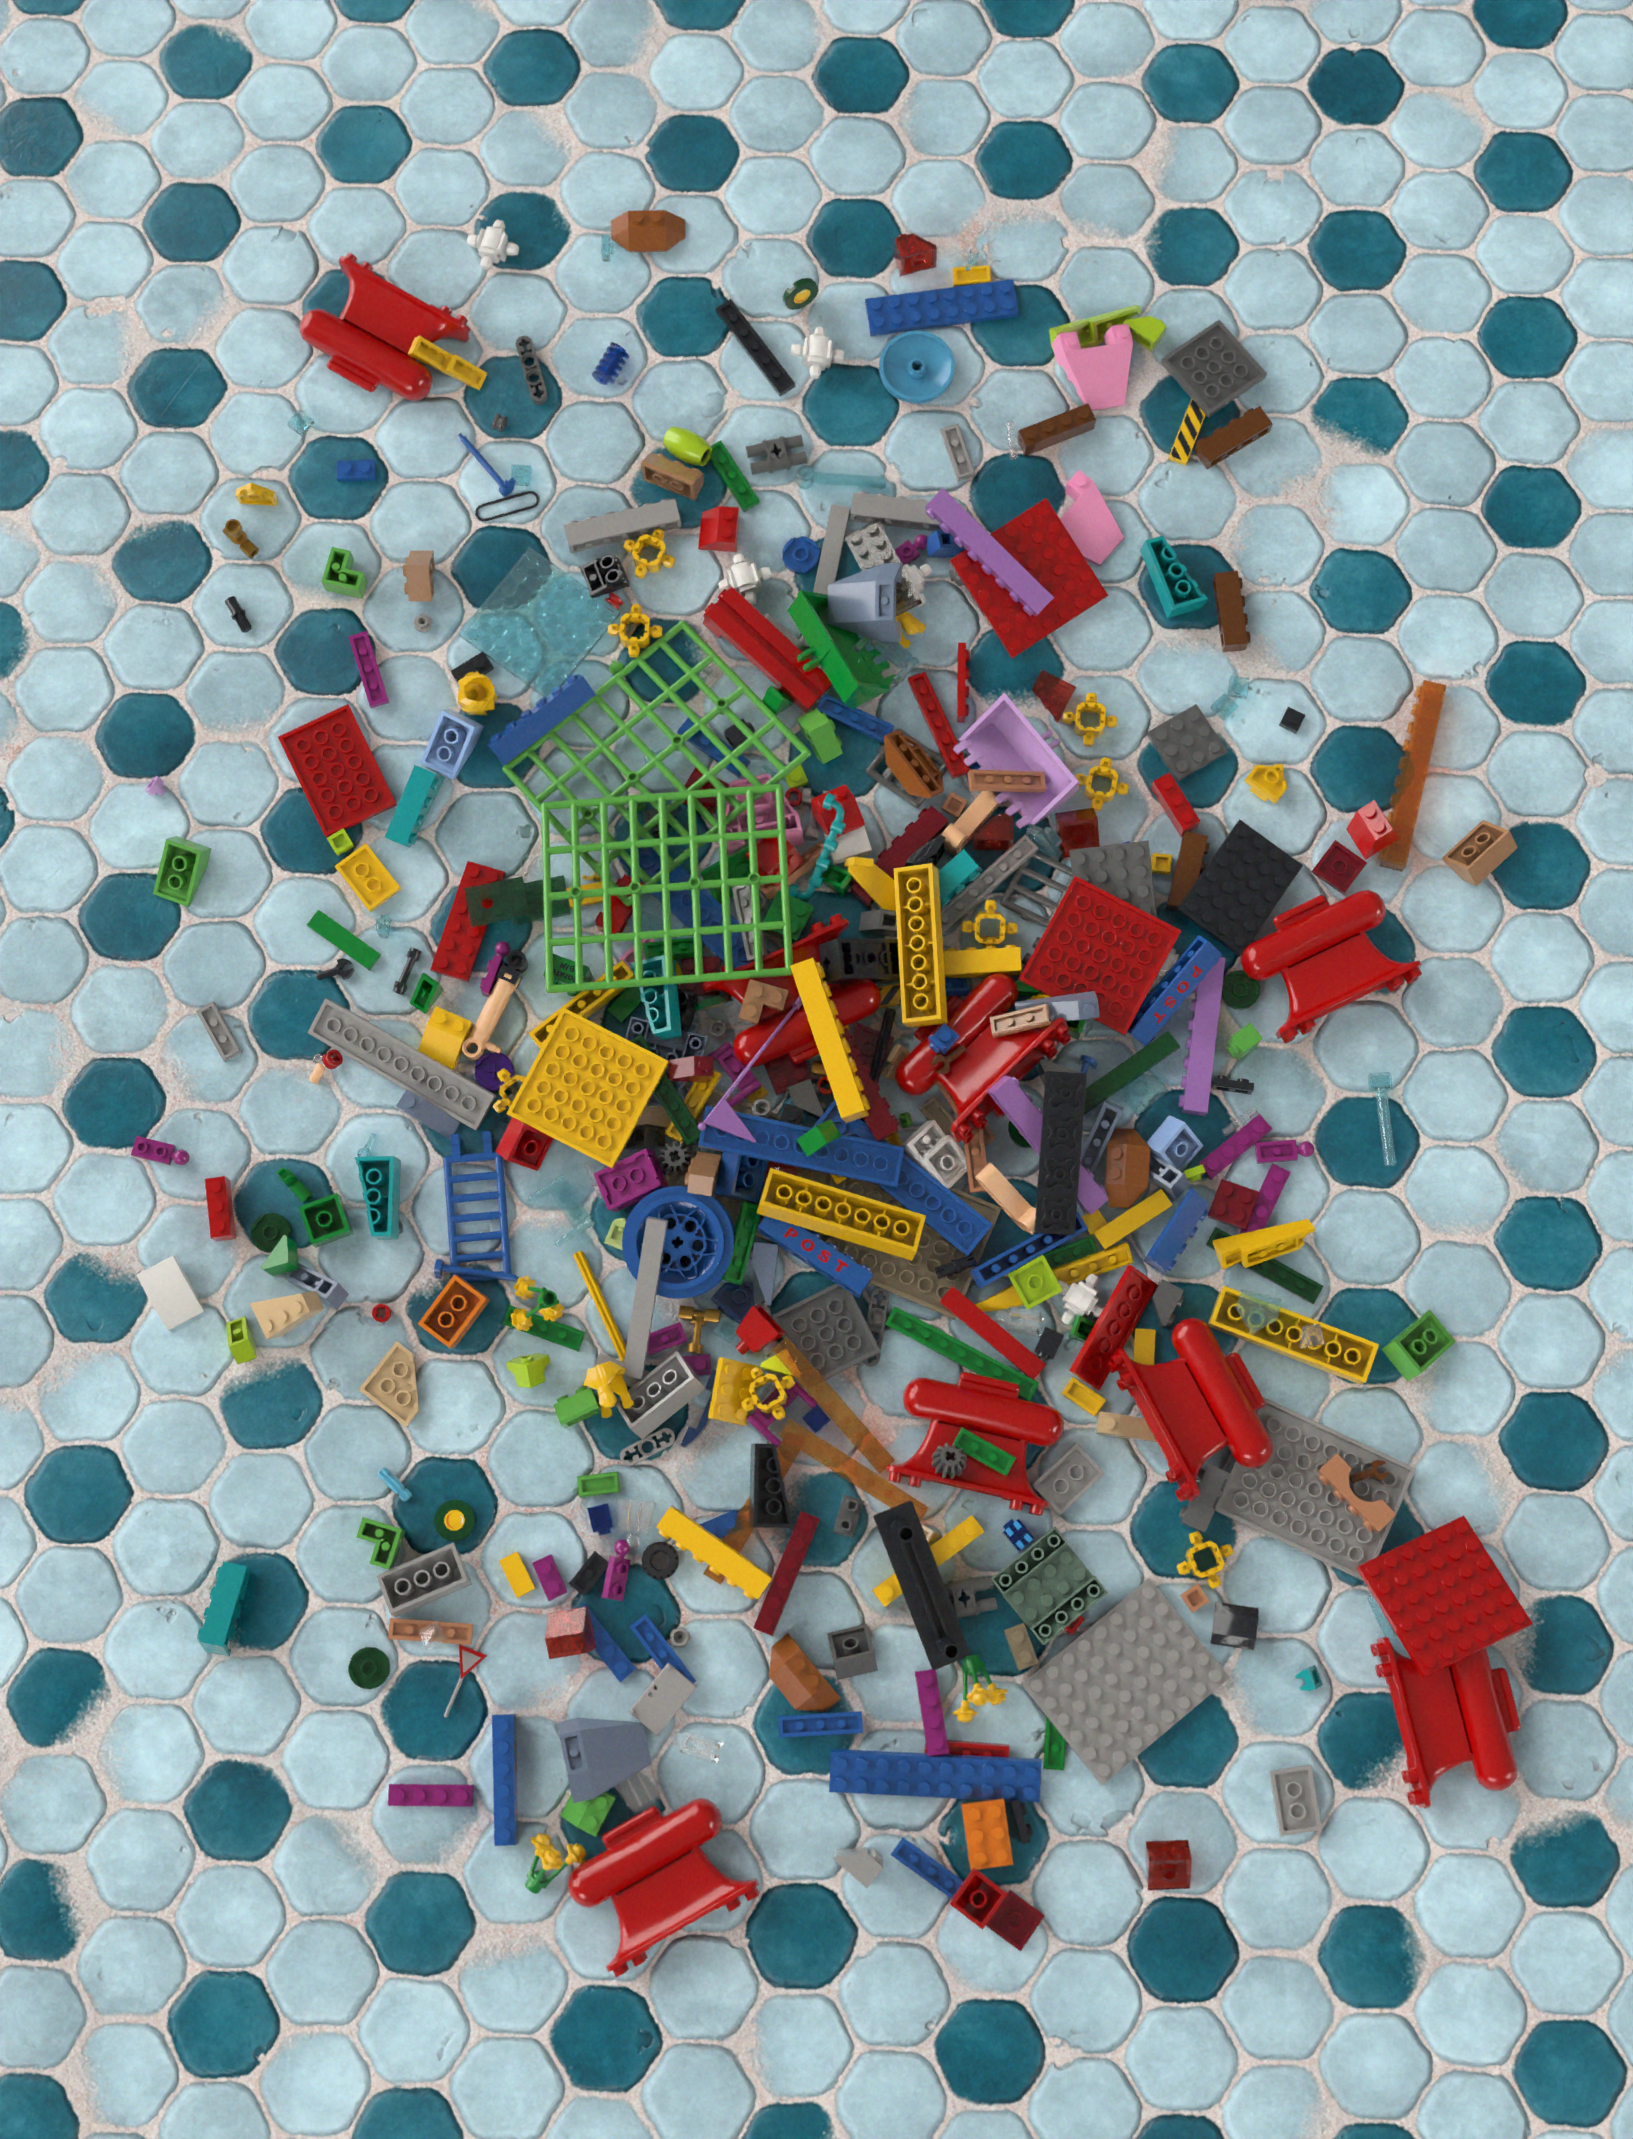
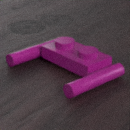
M728 1041L706 1056L714 1057V1060L717 1059L719 1065L733 1083L746 1068L737 1060L733 1047ZM748 1070L736 1086L740 1092L727 1102L732 1108L762 1087L750 1070Z
M796 1382L789 1390L787 1388L784 1390L788 1396L786 1403L782 1405L784 1410L797 1396L802 1398L812 1409L818 1405V1402ZM776 1388L762 1404L768 1405L770 1402L778 1399L780 1396L778 1389ZM757 1408L747 1418V1421L771 1444H775L776 1448L782 1443L767 1429L776 1420L772 1411L764 1413Z

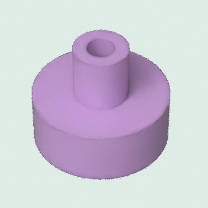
M155 776L146 786L145 792L151 796L156 793L163 796L166 792L162 788L164 781Z

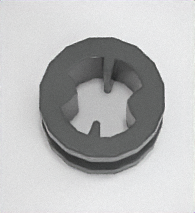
M497 413L492 423V429H498L502 433L507 425L508 417H502L501 414Z

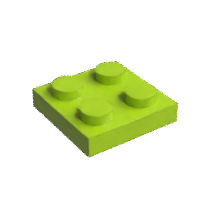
M1044 1255L1007 1274L1027 1310L1063 1291Z

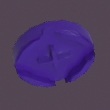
M489 1052L481 1056L476 1062L475 1078L481 1087L488 1091L496 1092L504 1084L498 1078L497 1072L504 1068L511 1074L510 1077L512 1078L515 1073L514 1066L509 1057L503 1053Z

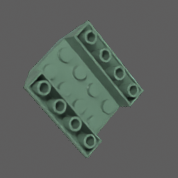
M1053 1527L991 1578L1001 1595L1043 1646L1108 1593L1099 1580L1090 1573L1070 1548L1067 1540L1056 1527Z

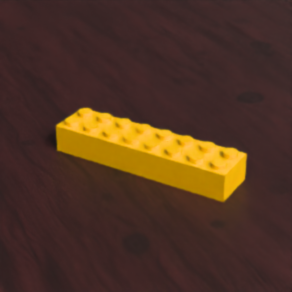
M932 863L894 868L902 1023L908 1028L946 1024L948 1022L939 871Z
M814 958L791 965L790 967L842 1120L848 1123L868 1116L867 1110L870 1109L867 1097L861 1093L864 1090L861 1079L855 1076L854 1072L858 1070L854 1059L848 1055L851 1049L848 1041L842 1037V1034L845 1033L842 1023L835 1017V1015H838V1011L833 1000L829 999L832 993L827 982L823 981V978L826 977L823 967L820 965V962L816 963Z
M770 1168L756 1212L760 1215L911 1261L917 1252L926 1215Z
M1223 1286L1220 1289L1208 1322L1210 1328L1360 1385L1367 1381L1379 1344L1227 1286Z

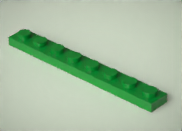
M895 1306L885 1323L886 1326L978 1375L1018 1384L1020 1387L1018 1396L1027 1401L1031 1400L1039 1385L1037 1381Z

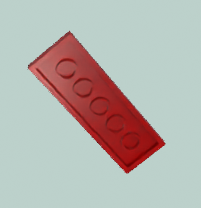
M467 861L430 969L431 972L469 983L506 874L505 871Z
M1128 1265L1069 1371L1092 1388L1100 1391L1110 1373L1107 1362L1111 1361L1110 1357L1115 1350L1123 1349L1158 1285L1134 1266Z

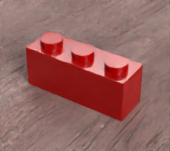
M1169 772L1154 780L1151 790L1180 837L1183 836L1185 831L1191 832L1198 828L1200 819L1171 773Z
M624 874L622 879L619 878L616 884L619 887H628L632 882V878ZM614 895L611 896L612 934L623 933L633 915V904L628 907ZM599 912L595 922L597 929L604 932L603 912Z
M225 1176L205 1179L210 1237L216 1242L236 1239L230 1180Z

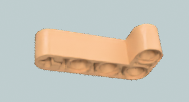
M982 791L955 824L951 823L942 833V836L946 837L945 847L954 855L961 851L1000 805L995 801V797L999 795L995 791Z
M988 1163L975 1176V1179L1023 1231L1034 1235L1036 1208L1030 1206L994 1165Z

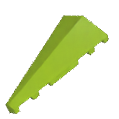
M1134 305L1050 328L1051 347L1058 334L1075 331L1077 332L1081 349L1096 347L1104 341V335L1111 326L1123 325L1125 320L1130 319L1135 314H1140L1141 307Z

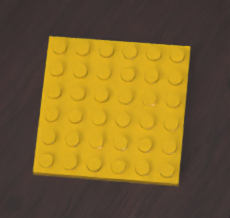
M562 1008L506 1114L613 1169L664 1074L669 1061Z

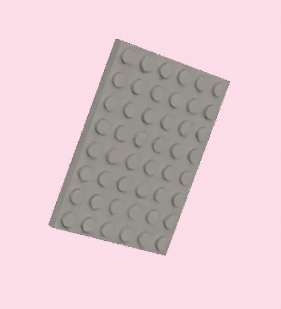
M1264 1398L1265 1406L1258 1409L1256 1413L1272 1440V1456L1267 1463L1256 1468L1241 1466L1235 1460L1230 1471L1232 1476L1226 1482L1223 1489L1224 1493L1219 1498L1215 1511L1364 1581L1357 1567L1379 1556L1395 1517L1379 1532L1368 1531L1362 1524L1364 1521L1359 1516L1355 1517L1348 1510L1347 1507L1349 1505L1344 1500H1338L1332 1493L1334 1490L1329 1485L1325 1486L1318 1479L1319 1474L1317 1471L1336 1453L1352 1468L1350 1475L1370 1469L1372 1461H1385L1384 1465L1377 1467V1471L1380 1474L1390 1472L1384 1480L1377 1481L1376 1478L1370 1477L1352 1483L1349 1475V1486L1354 1495L1359 1499L1367 1502H1375L1382 1499L1397 1514L1416 1468Z
M1148 1578L1021 1685L1100 1785H1103L1230 1677L1151 1579Z

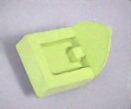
M618 1218L612 1222L604 1242L605 1244L622 1250L623 1230L627 1221L625 1218Z

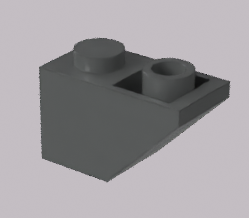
M888 910L861 912L859 932L897 937L896 912Z
M808 1079L788 1087V1093L793 1105L804 1109V1114L819 1120L825 1113L826 1108L823 1101L819 1102L817 1095L820 1093L816 1083L812 1084L811 1080Z
M1163 1279L1159 1282L1151 1298L1161 1328L1171 1325L1175 1317L1173 1314L1175 1307L1179 1308L1185 1298L1181 1296L1184 1290Z

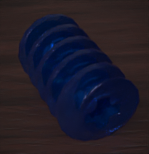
M610 342V346L606 349L607 352L603 354V358L600 359L599 365L595 368L596 371L592 372L593 378L603 385H608V383L614 384L615 380L612 376L618 378L619 375L616 370L622 371V367L619 364L625 365L626 362L623 358H630L626 350L614 342Z

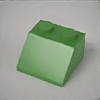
M586 1386L579 1388L575 1391V1395L568 1397V1395L562 1396L557 1399L558 1403L553 1404L561 1426L564 1428L570 1427L601 1412L599 1402L591 1387L588 1389Z
M606 1791L595 1799L573 1804L572 1795H570L560 1816L574 1826L596 1837L617 1796Z

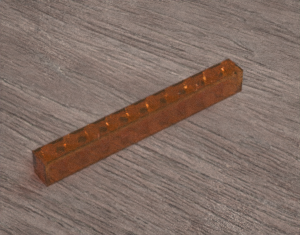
M1423 680L1422 684L1416 687L1414 697H1417L1416 704L1413 703L1410 715H1413L1412 722L1409 721L1406 733H1409L1408 740H1404L1402 751H1405L1404 758H1400L1398 769H1401L1400 776H1396L1394 787H1397L1396 793L1392 794L1390 805H1393L1386 817L1399 839L1379 851L1377 857L1380 860L1379 867L1400 872L1406 867L1447 685Z

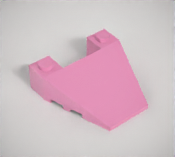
M1128 324L1111 326L1104 335L1106 343L1104 346L1081 349L1076 331L1058 334L1052 343L1057 363L1063 367L1067 373L1066 377L1076 387V392L1084 404L1089 403L1092 411L1120 407L1125 404L1133 339Z
M1078 470L1067 482L1065 493L1076 502L1060 520L1086 561L1100 566L1121 543L1124 536L1094 481Z
M769 774L755 776L763 785L771 779ZM745 778L730 781L729 788L753 785ZM765 793L754 803L756 831L770 830L771 828L777 829L776 793ZM746 794L733 795L740 803L746 800ZM784 797L786 840L793 846L804 844L799 815L790 806L787 798ZM728 801L725 816L735 809ZM747 809L726 826V833L748 831ZM744 840L727 841V856L745 845Z

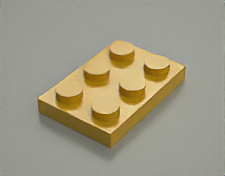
M366 843L335 865L337 871L370 913L402 890Z
M719 1357L708 1415L709 1419L746 1426L748 1412H745L741 1403L747 1397L751 1398L749 1387L754 1382L751 1370L757 1367L756 1365Z

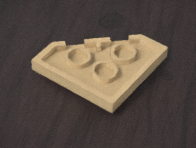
M396 1341L358 1390L405 1427H408L420 1412L414 1354Z

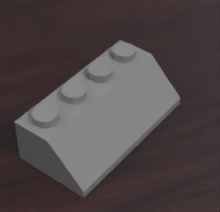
M676 1351L628 1390L630 1398L634 1402L632 1408L624 1409L620 1397L615 1405L629 1428L641 1439H644L706 1387L682 1355Z
M451 1543L376 1575L388 1610L395 1618L472 1585L466 1566L455 1543Z
M867 1847L838 1849L834 1852V1860L866 1888L869 1887L884 1868L882 1855L873 1847L870 1850Z

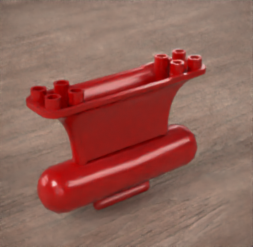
M348 253L346 257L341 256L338 260L343 274L349 278L350 284L347 303L339 318L323 309L317 308L308 311L302 317L300 323L302 338L312 347L331 357L327 363L329 370L364 390L374 392L380 384L407 400L415 402L424 399L432 388V375L424 365L407 355L414 339L421 336L434 343L441 339L453 338L466 343L470 339L469 332L471 330L466 325L468 322L467 318L461 314L454 318L451 316V309L443 305L441 309H438L380 278L372 272L373 267L368 262L364 261L362 265L356 263L358 259L352 253Z
M1371 890L1359 891L1332 905L1329 904L1324 895H1319L1274 917L1273 923L1277 931L1249 944L1244 949L1241 955V965L1243 971L1250 978L1261 981L1281 973L1289 996V1013L1285 1024L1275 1033L1277 1039L1282 1038L1283 1042L1287 1044L1293 1041L1295 1036L1299 1034L1297 1030H1300L1302 1035L1311 1032L1312 1028L1316 1026L1315 1020L1376 990L1379 991L1387 987L1389 992L1392 993L1401 988L1400 985L1405 983L1403 979L1406 980L1407 984H1410L1422 975L1419 969L1422 964L1419 960L1409 963L1393 961L1382 954L1365 933L1381 924L1386 915L1384 900L1378 893Z
M839 913L829 918L830 925L824 927L823 922H818L811 926L812 934L792 944L793 965L814 958L816 963L820 962L818 945L839 938L848 929V920L843 919ZM784 948L764 956L763 969L785 968ZM755 961L735 969L733 967V971L755 970ZM725 965L721 967V972H725ZM793 974L787 976L708 981L702 985L705 993L724 992L730 994L741 1004H743L750 979L789 990L783 1011L763 1006L758 1024L744 1029L736 1035L733 1041L734 1055L744 1066L750 1063L793 1008L792 1004L799 997L800 994ZM851 980L843 985L842 983L828 984L832 993L829 999L833 1000L838 1011V1015H835V1017L842 1023L843 1028L872 1015L881 1005L880 990L871 980ZM803 1005L799 1010H795L751 1068L759 1067L789 1053L795 1064H799L819 1054Z
M1004 973L990 974L963 1000L958 996H950L946 1000L948 1022L946 1025L956 1032L960 1038L944 1055L940 1052L935 1053L928 1043V1037L930 1035L933 1036L943 1024L921 1026L914 1033L920 1043L899 1063L895 1070L896 1084L903 1092L911 1096L923 1095L938 1081L946 1088L953 1098L957 1109V1118L950 1128L952 1136L957 1142L969 1143L974 1137L971 1131L975 1127L981 1130L987 1125L988 1120L985 1117L997 1105L987 1092L1003 1076L1015 1077L1020 1082L1037 1063H1040L1041 1059L1045 1057L1049 1059L1054 1058L1058 1052L1055 1047L1059 1043L1066 1045L1071 1040V1036L1068 1034L1067 1022L1062 1017L1057 1018L1045 1027L994 1038L991 1031L990 1017L1006 1014L1018 999L1019 990L1017 984L1010 976ZM961 1045L966 1048L967 1051L950 1062V1071L946 1074L936 1073L943 1066L941 1061L936 1065L930 1064L936 1054L947 1056Z
M1197 1318L1182 1320L1172 1331L1171 1339L1173 1347L1179 1356L1178 1359L1161 1364H1141L1132 1360L1124 1349L1119 1348L1110 1357L1111 1361L1107 1362V1367L1111 1373L1118 1371L1120 1379L1116 1380L1120 1391L1127 1389L1130 1396L1133 1397L1165 1456L1169 1471L1165 1472L1170 1483L1175 1481L1178 1483L1179 1489L1175 1493L1180 1502L1186 1499L1192 1502L1199 1496L1200 1492L1196 1482L1199 1470L1220 1449L1228 1446L1234 1459L1241 1466L1247 1468L1263 1466L1269 1461L1273 1452L1272 1440L1256 1413V1410L1265 1406V1400L1242 1358L1236 1352L1225 1356L1210 1327L1203 1320Z
M968 1372L960 1374L958 1385L926 1377L915 1378L905 1387L903 1404L910 1415L929 1420V1429L920 1448L910 1459L901 1464L887 1465L888 1481L900 1484L902 1476L908 1477V1486L920 1488L922 1481H931L1000 1497L1003 1500L1010 1501L1009 1509L1021 1512L1023 1504L1029 1505V1514L1041 1516L1043 1515V1510L1049 1507V1502L1037 1496L1030 1486L1026 1472L1027 1443L1038 1446H1051L1061 1438L1064 1431L1063 1417L1056 1408L1018 1399L1020 1387L1016 1383ZM963 1427L1016 1457V1460L1007 1476L963 1452L962 1454H965L967 1457L966 1468L962 1470L960 1476L955 1475L951 1479L949 1475L943 1478V1473L936 1474V1468L932 1467V1455L936 1452L938 1446L944 1447L946 1442L949 1447H952L954 1440Z
M1388 1637L1378 1638L1377 1643L1370 1644L1372 1656H1380L1382 1664L1375 1665L1378 1678H1385L1389 1686L1407 1758L1408 1770L1402 1771V1778L1405 1784H1412L1413 1791L1407 1792L1410 1805L1419 1806L1424 1809L1431 1806V1789L1436 1780L1448 1770L1471 1761L1475 1776L1479 1784L1485 1789L1502 1791L1509 1788L1517 1778V1765L1508 1733L1518 1731L1521 1728V1723L1508 1673L1503 1667L1491 1668L1486 1648L1423 1679L1412 1659L1399 1654L1393 1648Z
M704 1798L692 1800L665 1817H662L656 1806L646 1809L606 1832L602 1836V1841L607 1850L579 1865L571 1872L568 1878V1890L575 1903L582 1907L591 1908L611 1898L620 1926V1943L615 1957L608 1963L606 1969L608 1972L613 1971L616 1978L626 1973L629 1969L626 1962L632 1960L635 1967L645 1962L648 1958L645 1951L649 1947L724 1905H726L729 1912L740 1906L741 1902L738 1897L743 1894L747 1901L759 1895L760 1892L756 1887L759 1885L757 1878L740 1881L726 1876L710 1862L700 1847L716 1837L722 1827L720 1810L712 1801Z

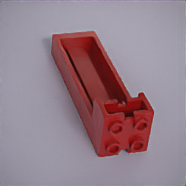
M732 586L728 590L724 589L718 595L719 599L716 603H710L704 610L703 625L718 639L723 636L797 706L807 713L832 686L828 676L819 667L805 672L802 667L811 660L808 658L799 662L797 656L803 653Z

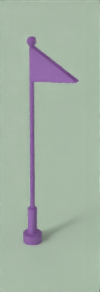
M800 995L792 1004L793 1008L707 1118L699 1123V1130L703 1131L706 1129V1125L756 1143L754 1137L726 1099L795 1010H799L803 1005Z

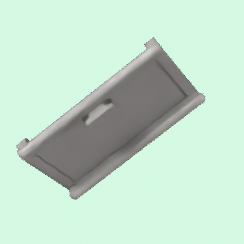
M667 1663L629 1712L658 1736L698 1686L693 1684L670 1663Z

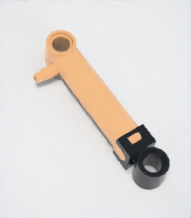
M514 950L507 955L506 961L508 966L502 965L497 975L498 980L468 1039L462 1045V1051L471 1061H478L484 1055V1049L498 1054L502 1051V1048L489 1042V1039L514 989L518 988L523 978L522 973L528 968L526 956L519 950ZM515 959H522L520 965H512ZM471 1046H478L477 1052L469 1053Z

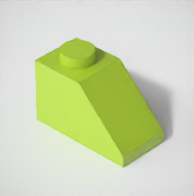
M1152 316L1128 319L1123 322V324L1129 325L1132 339L1150 351H1153L1163 338L1167 327L1162 320L1155 319Z
M246 1316L227 1322L228 1347L237 1365L257 1358L255 1342Z

